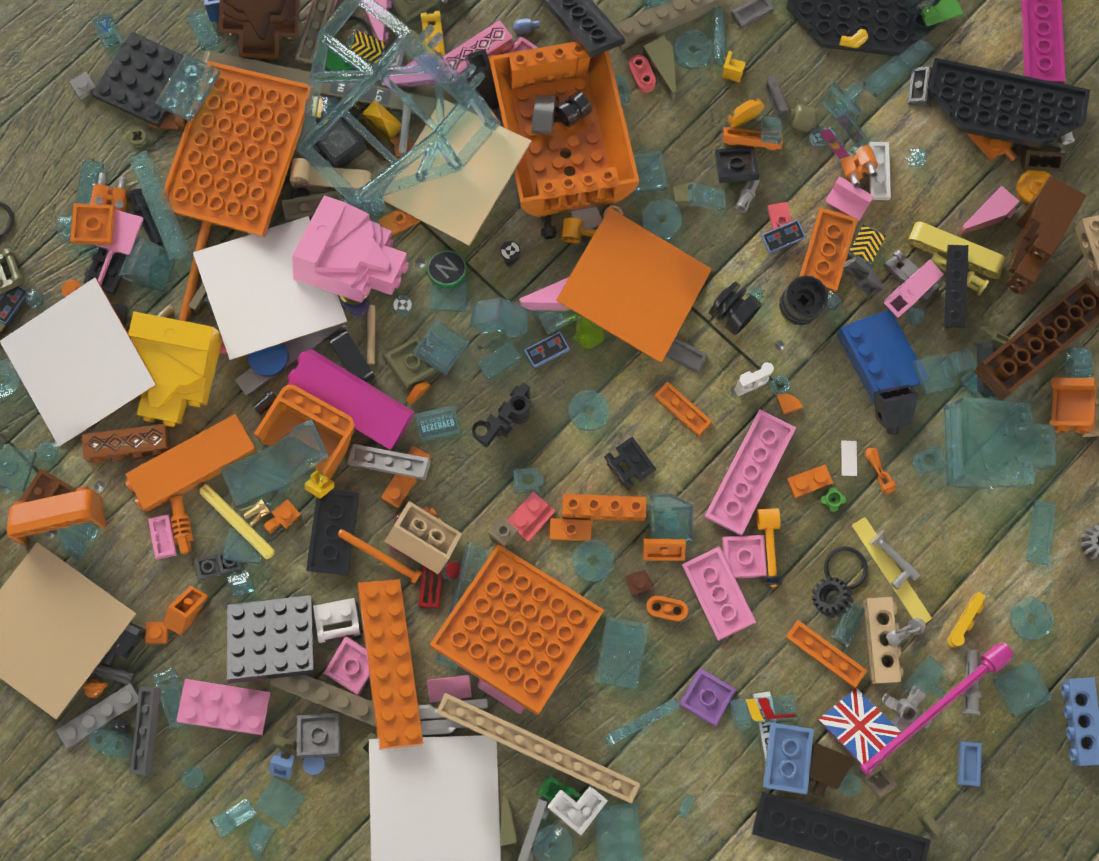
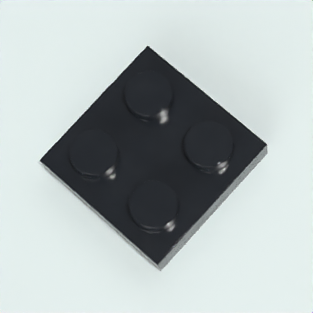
M754 146L715 149L714 155L719 183L759 180Z

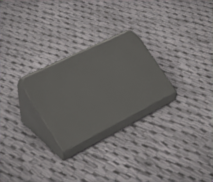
M931 66L911 69L908 105L931 107L932 98L928 94L932 72Z

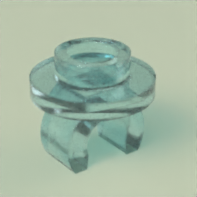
M918 147L917 149L909 148V153L914 156L912 158L906 157V162L910 165L915 164L917 167H921L927 160V152L923 147Z

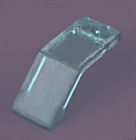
M311 419L293 427V431L276 444L220 470L236 506L240 507L295 482L329 456Z

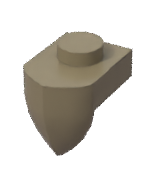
M882 765L875 767L870 772V775L865 774L864 782L878 799L895 789L897 785L883 769Z

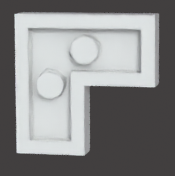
M589 786L577 803L560 790L547 808L576 833L582 835L606 804L607 800Z

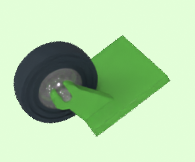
M906 0L908 11L911 14L921 13L926 27L963 15L957 0Z

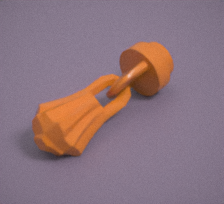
M876 448L866 449L864 456L878 473V482L882 493L889 495L897 491L895 480H892L890 475L884 472L881 466L878 450ZM887 478L888 483L884 484L882 479Z

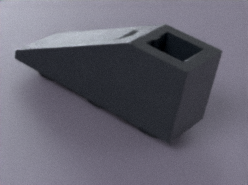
M486 49L464 55L479 107L485 112L500 108Z

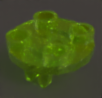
M581 315L574 316V320L578 322L576 335L573 336V340L578 341V344L584 349H592L597 344L603 342V328Z

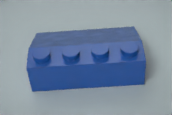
M891 310L857 320L839 330L837 337L873 404L874 392L905 385H910L913 388L929 380Z

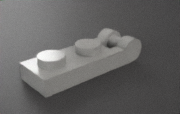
M896 250L892 254L893 257L883 264L884 268L902 283L919 269L900 250ZM900 263L903 267L899 269L896 265ZM935 283L920 298L926 302L940 285Z

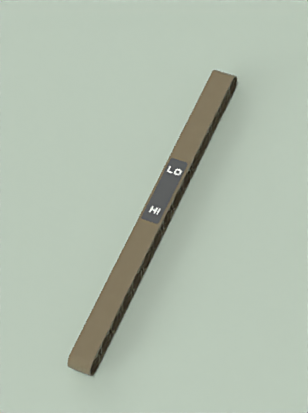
M212 51L204 52L199 69L204 74L208 61L309 84L316 88L313 97L343 105L354 103L362 109H367L376 99L392 115L400 117L403 115L405 94H411L413 97L410 119L423 122L429 121L441 100ZM448 101L482 118L485 117L486 112L479 107Z

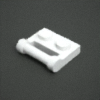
M767 362L762 365L760 370L754 373L748 371L742 374L734 389L737 396L739 397L767 384L769 375L774 371L773 365Z
M355 598L313 606L319 643L348 635H361ZM352 621L351 627L324 632V626Z

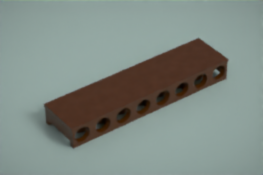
M1088 277L1079 282L973 370L1000 401H1003L1099 320V293L1087 282L1090 280Z

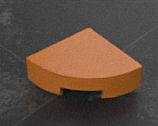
M427 381L415 385L406 401L410 405L414 404L431 385Z
M776 395L783 415L803 408L800 401L792 395Z

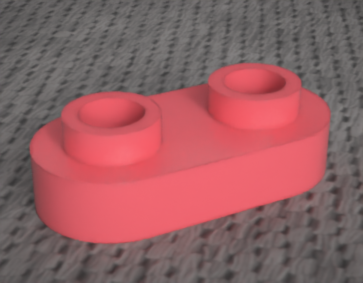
M643 55L633 56L629 61V71L637 88L642 92L652 91L656 85V77L647 58ZM636 62H641L642 65H636ZM647 78V79H649L650 81H649V82H645V81H643V79Z

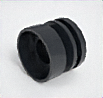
M804 275L797 277L788 285L780 297L779 308L782 316L794 325L803 326L810 324L819 316L828 303L826 286L813 276Z
M737 281L719 294L709 310V314L713 317L719 313L716 319L718 322L726 317L729 318L725 328L734 336L745 328L763 304L753 295L744 300L743 297L747 290L742 288L737 292L740 288V284Z

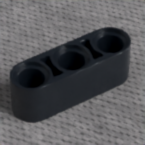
M346 329L328 338L329 343L348 372L365 382L375 378L371 368Z

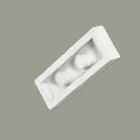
M869 142L868 145L872 147L878 163L876 168L877 176L871 177L869 173V194L874 196L872 200H890L889 142Z

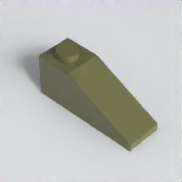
M662 36L643 46L642 55L647 58L653 73L670 100L673 101L676 96L674 47L670 41H667Z

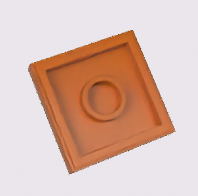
M74 203L70 236L71 244L112 246L115 205Z

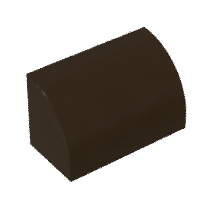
M1021 145L1020 160L1023 170L1063 172L1066 152L1061 147L1042 146L1036 148Z

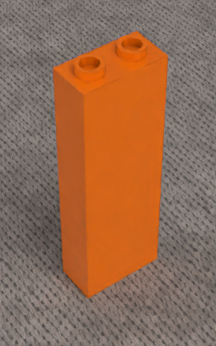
M234 414L125 474L128 479L125 483L130 492H135L137 496L135 502L139 509H144L150 513L170 502V498L183 495L258 452L239 417Z

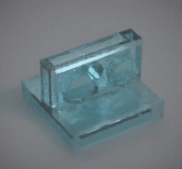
M859 81L855 85L851 84L843 91L834 82L828 87L822 104L840 122L841 120L838 116L849 113L853 120L857 122L862 110L857 104L865 86Z

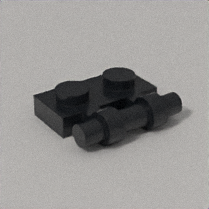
M99 247L97 253H94L92 257L93 262L89 270L87 269L84 274L83 284H86L93 278L98 280L100 273H97L100 264H104L106 259L104 256L107 250ZM119 253L112 255L101 285L104 292L112 295L116 294L131 259Z
M633 436L616 447L615 450L619 456L614 458L611 453L604 456L608 462L607 466L610 470H614L619 477L618 481L621 485L624 484L627 490L634 486L630 480L633 476L641 482L656 471L655 466ZM623 461L630 469L626 473L619 465Z

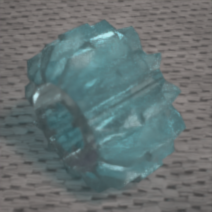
M1083 347L1071 348L1065 358L1067 377L1091 378L1094 371L1093 365L1095 364L1093 363L1094 356L1092 351Z

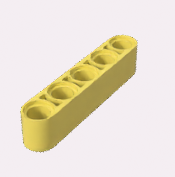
M923 222L915 223L908 239L909 244L931 254L937 252L944 258H947L948 245H969L968 269L992 279L1000 278L1007 260L1006 257Z

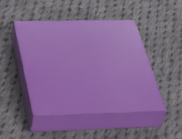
M699 668L679 706L716 727L737 689Z

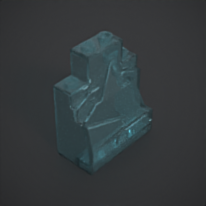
M962 397L943 407L947 487L995 489L998 487L1025 488L1034 484V469L1045 470L1056 466L1057 455L1055 453L1056 435L1054 433V425L1031 423L1033 417L1031 403Z

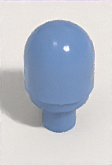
M528 18L518 19L513 25L514 31L519 35L530 34L533 32L532 29L541 28L540 20L531 22V19Z

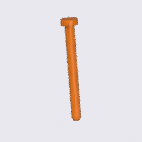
M340 529L338 532L340 538L411 579L410 582L415 585L422 573L420 570L413 571L345 530Z

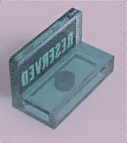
M454 405L414 414L421 442L460 433Z

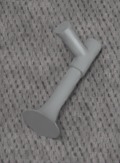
M884 529L869 542L868 545L875 544L881 547L903 570L896 580L891 583L895 589L898 590L908 577L915 581L920 576L888 544L884 537Z

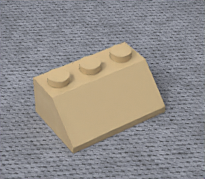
M409 501L384 542L439 574L449 560L462 533Z

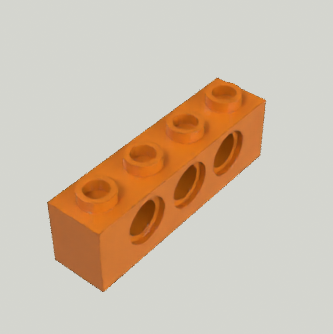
M563 494L562 519L645 522L646 497Z

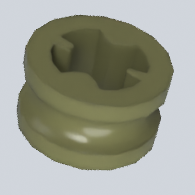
M134 128L129 132L128 137L133 146L142 147L147 143L148 138L143 129ZM136 134L138 136L141 134L142 139L140 141L138 139L135 141L134 136Z

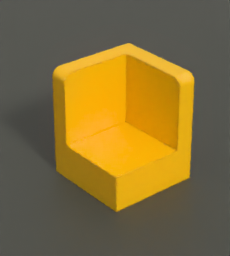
M729 51L721 78L740 83L746 62L732 59V51Z

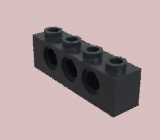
M969 245L947 246L944 328H965Z

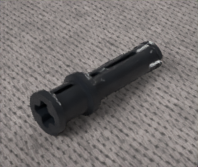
M134 189L127 193L126 197L134 207V214L144 218L142 224L152 247H159L164 244V240L150 213L151 206L145 200L143 189Z

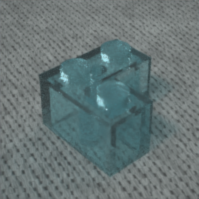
M501 297L474 302L470 326L477 328L481 333H489L491 330L506 332L507 336L517 337L518 334L527 333L530 310Z

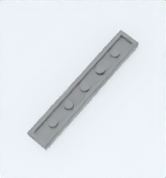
M345 323L286 342L285 346L289 352V361L283 371L296 363L302 352L310 349L314 350L328 338L346 326ZM250 368L236 378L235 382L245 395L249 397L276 376L264 377Z

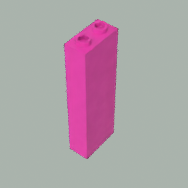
M312 349L299 355L297 359L299 364L296 369L290 372L287 378L289 380L287 385H294L349 415L355 423V429L391 450L397 446L415 414L413 410Z

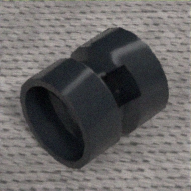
M577 91L568 97V101L564 100L556 105L555 112L560 121L570 128L579 122V118L583 119L592 113V107L586 96L582 92Z

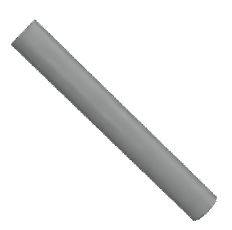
M405 94L399 154H406L413 97L411 94Z

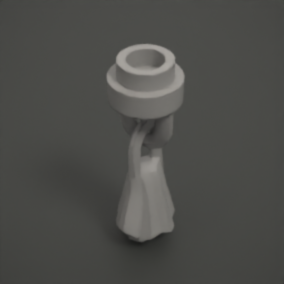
M913 618L908 622V626L892 630L886 636L889 645L897 647L911 633L916 636L922 634L925 631V622L920 618Z

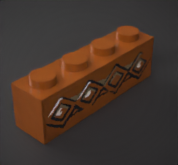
M165 424L82 434L83 459L91 465L103 464V461L111 460V462H122L124 458L132 457L134 460H139L147 455L157 457L170 450L169 428Z

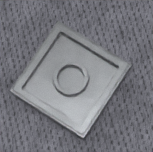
M340 713L297 715V759L341 756Z

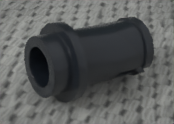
M271 390L269 392L266 391V394L252 405L260 415L273 404L277 397Z

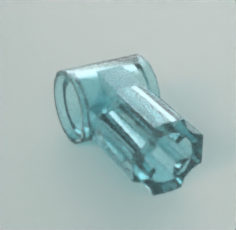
M246 798L229 810L226 809L210 819V822L220 839L237 830L239 825L257 813L252 803Z

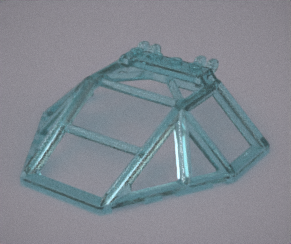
M344 0L318 32L316 39L318 44L316 54L313 57L308 85L310 86L309 95L304 108L305 118L301 141L298 142L297 151L352 205H358L462 170L501 124L475 88L484 79L485 75L482 72L477 74L471 82L467 81L466 79L474 73L476 67L471 64L460 74L434 49L443 38L441 33L436 34L429 43L426 42L425 39L434 31L432 25H428L419 35L375 0ZM359 5L399 35L374 67L334 38ZM328 49L356 70L324 71ZM403 50L419 64L390 67ZM428 73L435 80L437 123L388 76ZM379 79L433 130L430 135L399 159L348 112ZM359 82L319 123H315L322 83ZM443 88L458 102L446 117L444 115ZM472 106L484 124L457 155L445 136ZM342 117L391 163L390 166L358 190L313 148ZM439 150L447 163L431 168ZM423 156L417 173L391 181Z

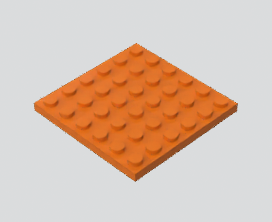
M497 544L429 647L538 716L603 614L604 609Z

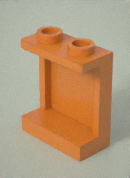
M1052 378L1053 401L1051 421H1049L1051 430H1054L1056 433L1075 431L1080 434L1094 431L1097 382L1095 378Z

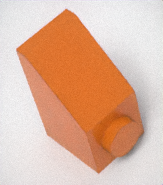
M190 585L168 607L163 626L181 635L193 623L206 602L208 595Z

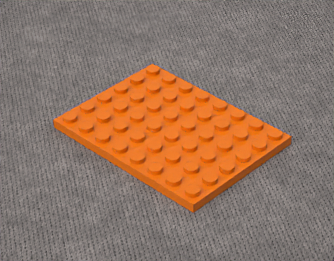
M208 61L157 208L162 211L265 238L316 88L313 85Z

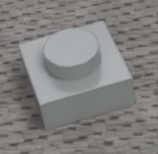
M87 72L69 81L80 100L90 95L95 88Z

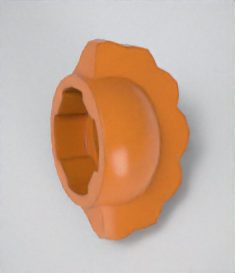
M90 679L82 685V688L87 697L97 698L101 696L108 684L102 683L99 679Z

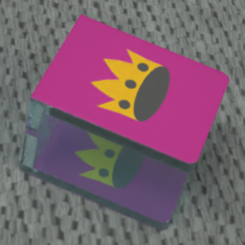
M849 113L842 114L836 118L854 142L849 148H847L832 127L820 132L839 159L850 156L869 140Z

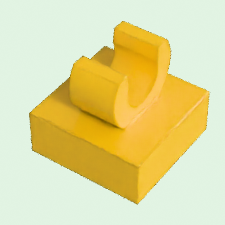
M318 470L310 475L311 479L304 483L305 490L320 499L334 488V481L327 478L326 475L320 474Z

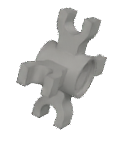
M914 685L908 698L896 700L885 693L881 699L887 707L894 709L897 715L891 723L901 732L906 723L912 724L923 715V713L919 712L917 706L924 699L926 693ZM907 708H910L909 712L903 714ZM932 721L928 722L924 727L928 729Z

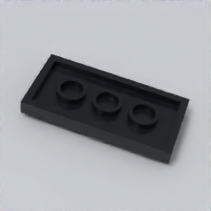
M331 490L321 499L316 497L307 572L349 576L353 545L340 538L338 532L342 529L354 536L359 493Z

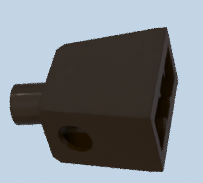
M814 743L812 745L809 779L814 781L815 784L811 794L824 798L827 787L834 790L838 789L853 764L854 758Z

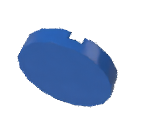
M284 343L248 354V362L252 370L264 377H274L282 373L289 361V352Z

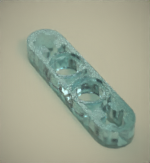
M673 698L603 738L609 747L670 714L681 706L677 699Z

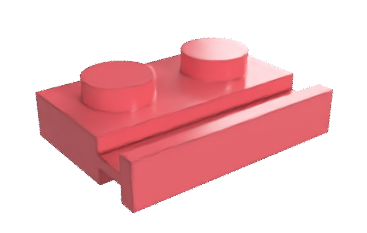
M532 492L507 521L518 529V534L529 543L556 511L535 492Z

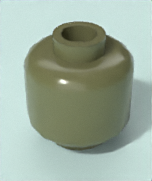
M798 104L794 109L791 108L788 114L791 127L803 132H809L811 129H814L819 117L813 107Z

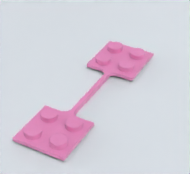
M115 210L112 246L96 245L108 250L98 278L100 286L102 285L112 255L116 252L127 255L131 254L144 219L143 217Z

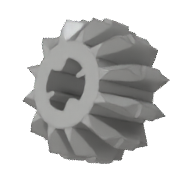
M1094 525L1092 529L1087 528L1085 530L1086 534L1081 535L1080 538L1085 542L1081 543L1080 546L1086 547L1083 554L1090 553V559L1094 560L1097 557L1099 560V546L1097 545L1099 526Z

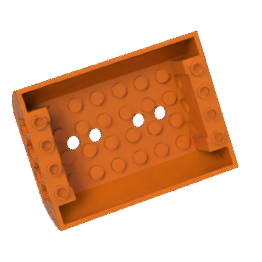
M577 42L489 56L504 128L532 141L514 171L520 204L525 212L541 217L615 204L626 198L636 189L639 184V177L609 50L590 58ZM580 91L590 102L592 113L583 119L579 118V122L570 128L566 127L562 122H554L552 134H532L536 95L556 96V99L561 103L564 100L568 101L569 96ZM568 151L571 156L565 159L561 157L560 153ZM572 169L575 174L573 176H566L564 171Z

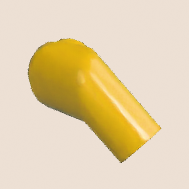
M860 29L853 37L842 36L840 45L858 48L867 41L868 33L866 30Z

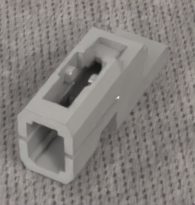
M487 699L464 700V702L483 711L488 709ZM430 704L418 705L420 720H431L420 721L422 736L452 734L456 728H468L437 714V709H434Z

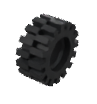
M827 577V581L821 579L822 584L819 585L817 583L815 585L817 590H812L814 596H811L814 601L812 602L813 605L827 617L835 618V615L840 617V612L846 614L845 608L848 607L850 609L852 605L849 602H853L851 597L853 593L850 588L837 577H833V579ZM834 590L838 591V599L832 604H827V595Z

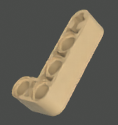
M292 159L290 182L295 189L305 188L308 191L314 192L341 190L343 194H369L371 173L369 171L311 166L310 162L306 159Z

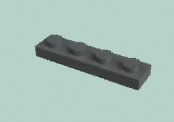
M139 687L130 774L151 775L161 688Z

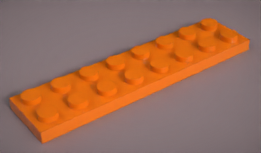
M400 579L360 582L357 586L379 750L422 746L423 737Z

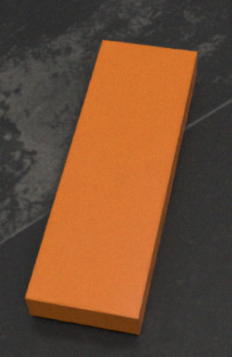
M668 381L654 395V398L698 438L713 422Z

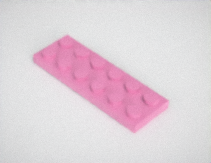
M759 409L704 518L742 536L796 427Z

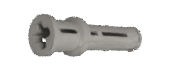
M967 650L966 677L980 666V651ZM978 680L962 694L964 697V707L961 710L962 715L981 716L979 698L982 697V694L979 691Z

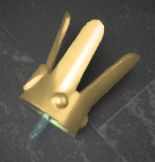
M260 499L256 504L239 511L249 509L242 514L244 518H249L258 513L249 524L253 527L261 518L270 513L267 506L271 502L265 505L262 499Z

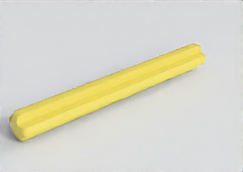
M205 484L200 488L199 493L265 559H270L275 554L274 549L209 485Z

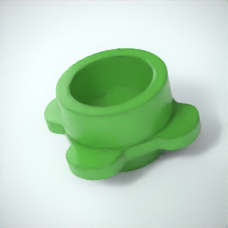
M832 487L826 496L821 497V502L826 504L831 512H836L838 507L846 502V498L836 488Z

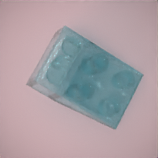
M607 616L595 682L637 689L649 624Z

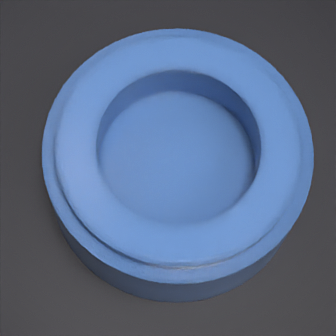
M304 759L303 768L309 774H320L325 768V759Z

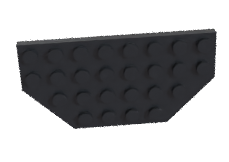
M787 0L786 9L820 47L899 56L940 25V23L926 27L921 13L911 14L908 11L906 0ZM860 29H864L868 33L867 41L858 48L840 45L842 36L853 37Z
M935 58L928 94L960 132L1040 148L1084 125L1090 89Z

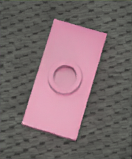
M169 514L148 519L156 560L177 556Z

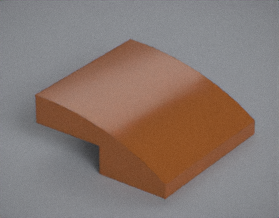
M40 468L20 501L30 502L75 492L76 488Z

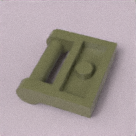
M6 248L0 254V294L16 288L25 282L23 275L18 270L14 259L15 253L12 248ZM5 262L8 263L12 274L9 280L3 267Z

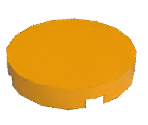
M757 98L756 102L754 99L749 100L737 107L734 115H729L727 121L732 128L743 126L756 118L762 112L765 105L760 98Z
M1028 170L1020 176L1016 183V193L1022 203L1027 205L1050 176L1048 172Z

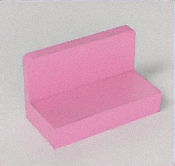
M839 176L825 203L845 215L858 218L859 221L874 196L859 187L854 188L852 183Z

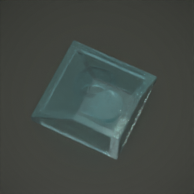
M670 493L649 494L650 539H685L686 541H692L693 504Z

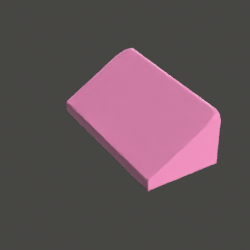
M469 675L427 680L430 703L440 702L445 693L457 699L472 697Z

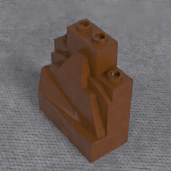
M219 0V32L228 36H233L235 33L239 34V57L251 60L262 58L266 61H273L278 59L279 36H283L285 39L299 37L300 0Z
M1051 175L1027 204L1016 223L1022 230L1012 250L1009 272L1012 274L1005 286L1009 287L1010 291L1024 295L1034 284L1045 263L1055 252L1087 195Z

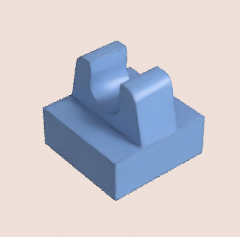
M279 751L276 756H272L269 774L290 780L293 773L294 755L291 754L287 760L282 758L283 752Z

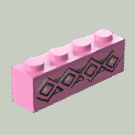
M500 20L441 58L443 60L444 79L450 87L454 84H460L469 75L464 55L486 49L489 59V56L506 54L512 49L513 36Z

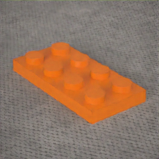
M820 207L799 277L804 275L813 276L826 286L827 291L836 293L858 218Z

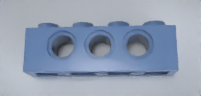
M1095 677L1063 680L1061 693L1065 697L1066 706H1064V716L1068 719L1066 734L1071 743V749L1069 750L1070 760L1073 762V766L1099 765V707ZM1077 695H1079L1083 700V704L1081 706H1079L1076 703L1075 699ZM1080 716L1085 719L1086 724L1084 728L1078 723ZM1083 738L1088 741L1087 749H1084L1081 745Z

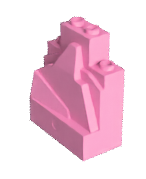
M324 195L292 255L293 280L362 303L364 297L369 295L371 288L392 295L394 289L399 288L402 279L401 275L406 273L409 262L406 261L407 253L392 248L394 240L391 239V230L382 228L380 224L370 221L368 213Z

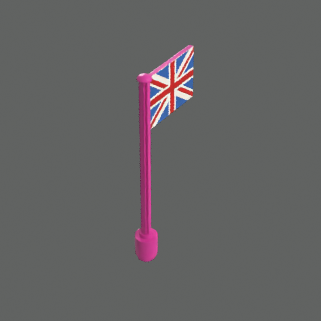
M1003 642L996 644L981 657V666L903 732L896 728L857 688L820 717L819 722L861 764L862 772L870 775V772L987 672L997 673L1008 664L1014 655L1013 651Z

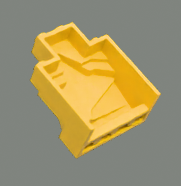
M133 312L128 335L132 338L134 346L157 384L142 395H139L141 399L137 415L143 417V421L155 423L158 420L163 421L162 424L169 427H175V424L182 425L187 402L188 405L193 407H200V404H208L222 343L221 333L211 326Z

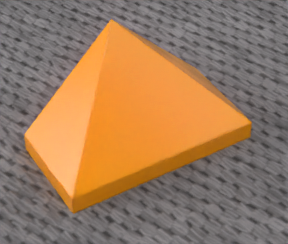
M376 99L364 111L363 115L389 139L395 138L401 131V123Z

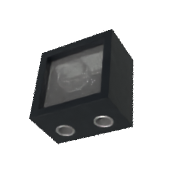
M341 112L309 135L312 145L332 168L345 167L367 150L363 137Z

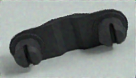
M987 341L978 345L977 367L998 350V347L993 345L992 342ZM977 375L978 393L984 398L996 397Z

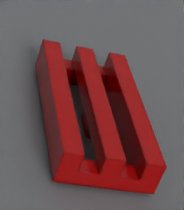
M423 565L419 608L440 610L444 567L438 575L436 603L432 604L435 572ZM427 570H429L431 574L428 602L424 603Z

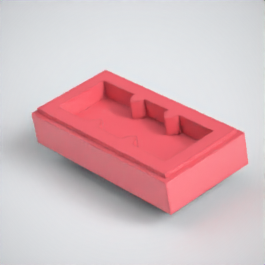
M787 202L767 206L772 230L792 222Z

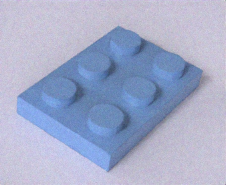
M770 723L763 788L807 794L814 729Z

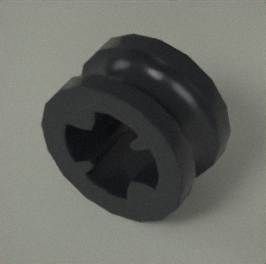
M112 719L113 726L109 730L129 734L127 728L131 726V723Z

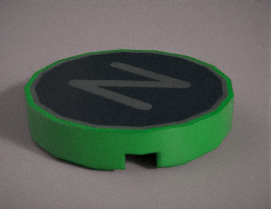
M440 251L434 254L428 261V277L437 287L454 288L460 285L466 277V261L455 251Z

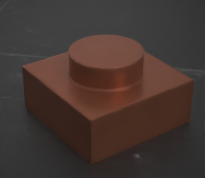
M646 569L625 576L631 596L652 590Z

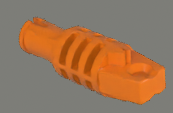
M175 496L170 498L173 513L170 520L175 545H179L181 554L192 553L191 541L194 540L190 518L185 513L183 496Z

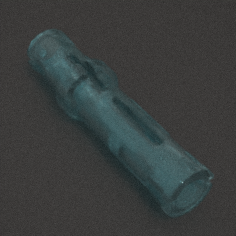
M719 6L712 9L713 41L711 46L714 50L713 62L717 64L718 60L720 65L726 61L725 48L727 41L725 40L724 8L721 7L719 11Z

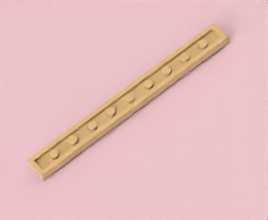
M447 693L444 694L436 711L437 714L631 804L640 786V783Z

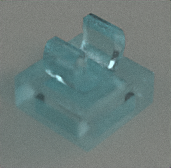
M246 569L243 570V574L236 575L235 572H232L231 576L228 577V584L233 596L254 592V585Z

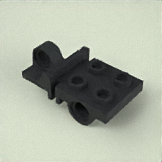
M524 382L520 387L517 385L510 394L512 397L508 402L504 401L498 409L499 414L497 418L490 414L487 421L480 420L473 424L472 434L484 447L487 448L497 435L499 437L503 435L507 438L508 434L513 430L510 427L512 421L516 424H523L529 419L530 404L528 399L530 398V386ZM484 426L487 428V433L479 436L475 432L476 428Z

